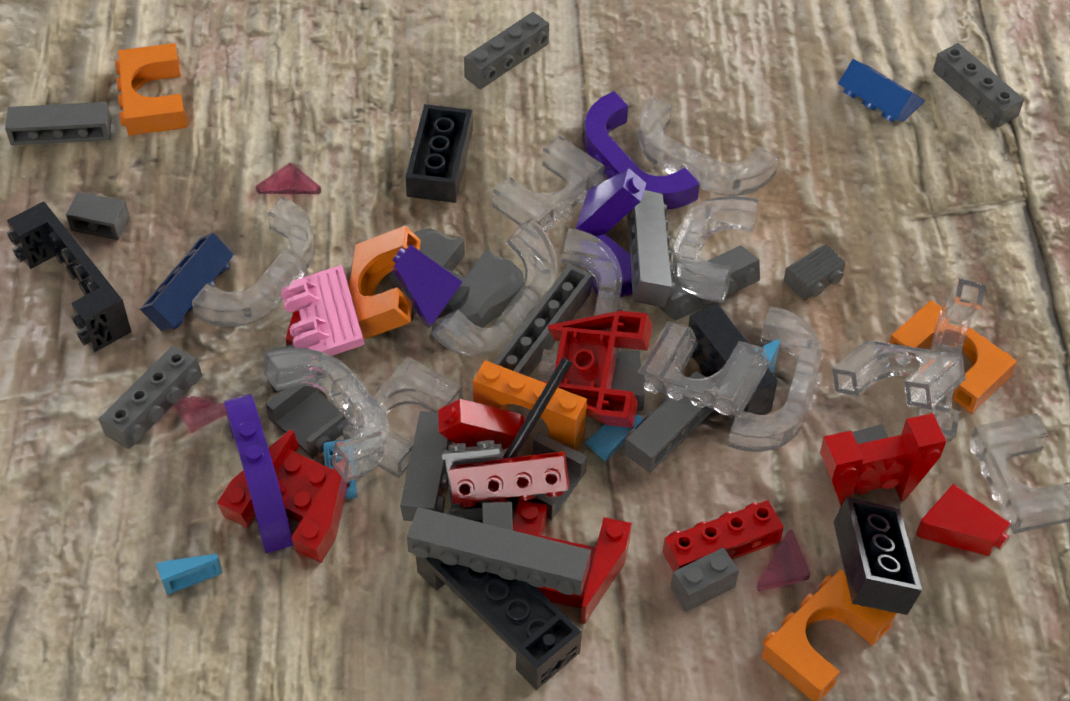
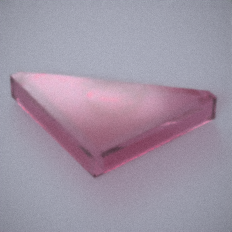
M291 162L255 186L258 194L321 193V186Z
M191 396V398L181 397L179 402L173 404L174 409L190 433L226 416L224 404L213 402L212 399Z
M793 530L787 531L758 582V591L809 580L810 572Z

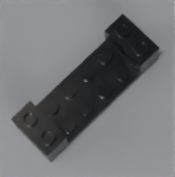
M44 201L7 220L10 229L7 235L12 244L16 246L13 248V252L19 262L24 261L32 269L56 257L60 264L65 263L66 270L71 279L79 281V287L85 296L71 303L74 311L71 318L79 329L76 333L84 346L88 344L95 353L132 332L123 299Z
M416 556L417 572L436 591L446 584L516 653V670L536 690L580 654L582 630L537 587L517 579L507 580L494 573L486 571L480 573L472 570L470 567L458 564L448 565L441 560L431 557L420 558Z

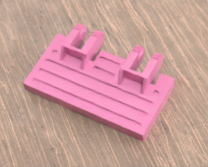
M342 265L294 280L291 285L281 289V296L284 300L286 311L291 313L296 310L299 311L302 320L292 324L290 328L292 337H295L293 338V345L300 350L309 348L313 362L365 345Z

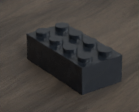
M424 104L405 176L407 197L456 203L473 132V110Z
M715 303L691 314L687 328L685 350L688 356L694 358L698 363L702 374L722 389L721 397H724L728 402L733 415L738 416L746 424L771 412L778 379L719 304Z
M846 497L833 523L852 604L908 615L922 592V587L900 509Z

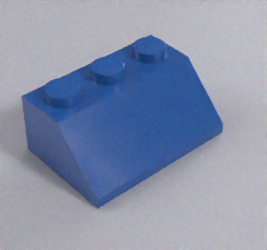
M852 59L838 82L839 85L844 87L843 93L854 99L856 96H859L863 99L861 104L873 111L875 108L883 111L881 116L893 123L895 119L904 122L925 101L890 78L855 59Z

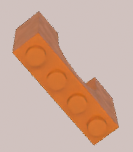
M176 43L118 50L119 60L115 61L117 75H120V77H116L118 92H122V94H118L119 107L123 109L122 112H119L121 126H126L128 136L187 128L182 94L147 97L137 93L138 89L147 82L181 77Z
M406 225L355 245L349 289L363 339L410 323L413 301L399 288L396 287L374 295L379 282L396 265L392 260L401 247L406 250L411 244L420 251L421 240Z
M932 300L891 335L887 348L890 354L907 366L926 349L933 346L946 345L963 352L970 360L972 367L956 381L950 398L971 414L1011 377L1017 363L1010 354L1002 351L986 337L981 336L965 322L960 321L944 307L939 306Z
M484 360L473 379V402L507 411L510 408V404L520 405L531 410L545 388L546 383ZM557 388L541 415V418L548 426L549 437L576 451L585 437L586 398Z
M842 569L834 576L828 575L820 584V590L815 595L812 593L808 594L800 605L801 609L796 613L790 612L783 620L782 627L777 632L771 631L762 642L764 648L761 658L812 701H820L836 685L840 671L812 648L806 637V629L813 623L821 620H836L849 626L874 646L892 627L897 614L852 604L846 575Z

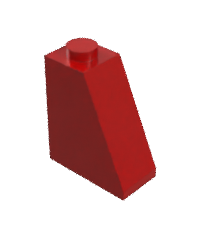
M458 399L438 409L439 433L455 444L465 443L466 447L477 446V442L494 440V444H502V450L507 449L524 423V416L519 413L463 399Z
M952 484L921 519L915 535L922 539L990 556L995 548L1001 550L1009 540L1010 536L1007 535V531L1011 523L955 484Z

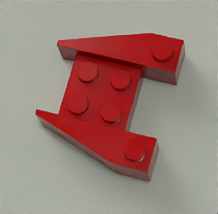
M616 311L548 325V330L554 340L560 341L555 369L563 357L573 362L558 388L586 398V415L605 425L634 428L638 401L633 391L611 389L619 348L648 351L653 327L648 314Z
M934 413L907 418L901 435L857 444L852 430L824 436L820 454L841 507L846 497L852 498L853 494L863 495L870 490L879 488L890 489L894 487L900 501H905L941 458L947 441Z
M289 430L268 449L286 515L300 522L291 537L293 545L297 552L322 563L337 537L351 467L345 454L341 455L335 467L331 469L296 453L300 445L294 431ZM242 470L230 481L218 500L217 505L225 518L249 528L255 518V512L244 471Z
M519 500L513 519V531L591 550L590 566L581 596L562 594L556 589L545 586L537 587L551 602L582 608L581 623L585 624L625 564L632 523L603 517L597 546H588L543 536L547 522V505Z

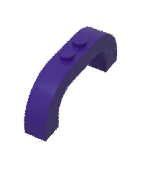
M615 91L601 97L591 106L585 120L584 144L594 166L606 175L607 180L629 168L646 182L645 190L663 194V202L667 205V210L680 208L698 200L700 183L686 167L667 176L647 174L640 170L609 136L608 133L611 130L627 123L628 105Z
M252 394L225 400L226 416L232 437L235 439L264 551L269 553L293 546L281 491Z

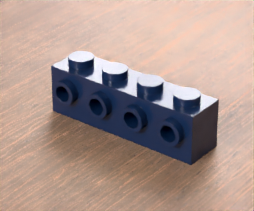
M214 233L200 237L142 305L140 310L161 331L178 328L184 322L185 318L183 316L186 312L191 311L199 304L201 294L206 293L214 286L216 276L221 275L229 268L230 264L228 262L234 254Z

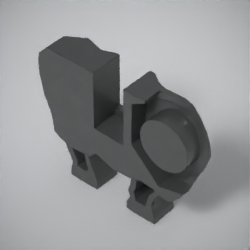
M430 228L414 232L421 240L420 251L462 281L443 309V311L451 312V315L437 318L432 324V334L434 337L454 346L459 337L471 331L484 329L494 318L505 313L517 303L525 291L523 272L511 260L499 258L489 250H486L467 276L463 277L453 272L465 256L463 238H451ZM392 270L390 272L392 288H399L407 296ZM413 305L410 323L413 319V315L417 313Z

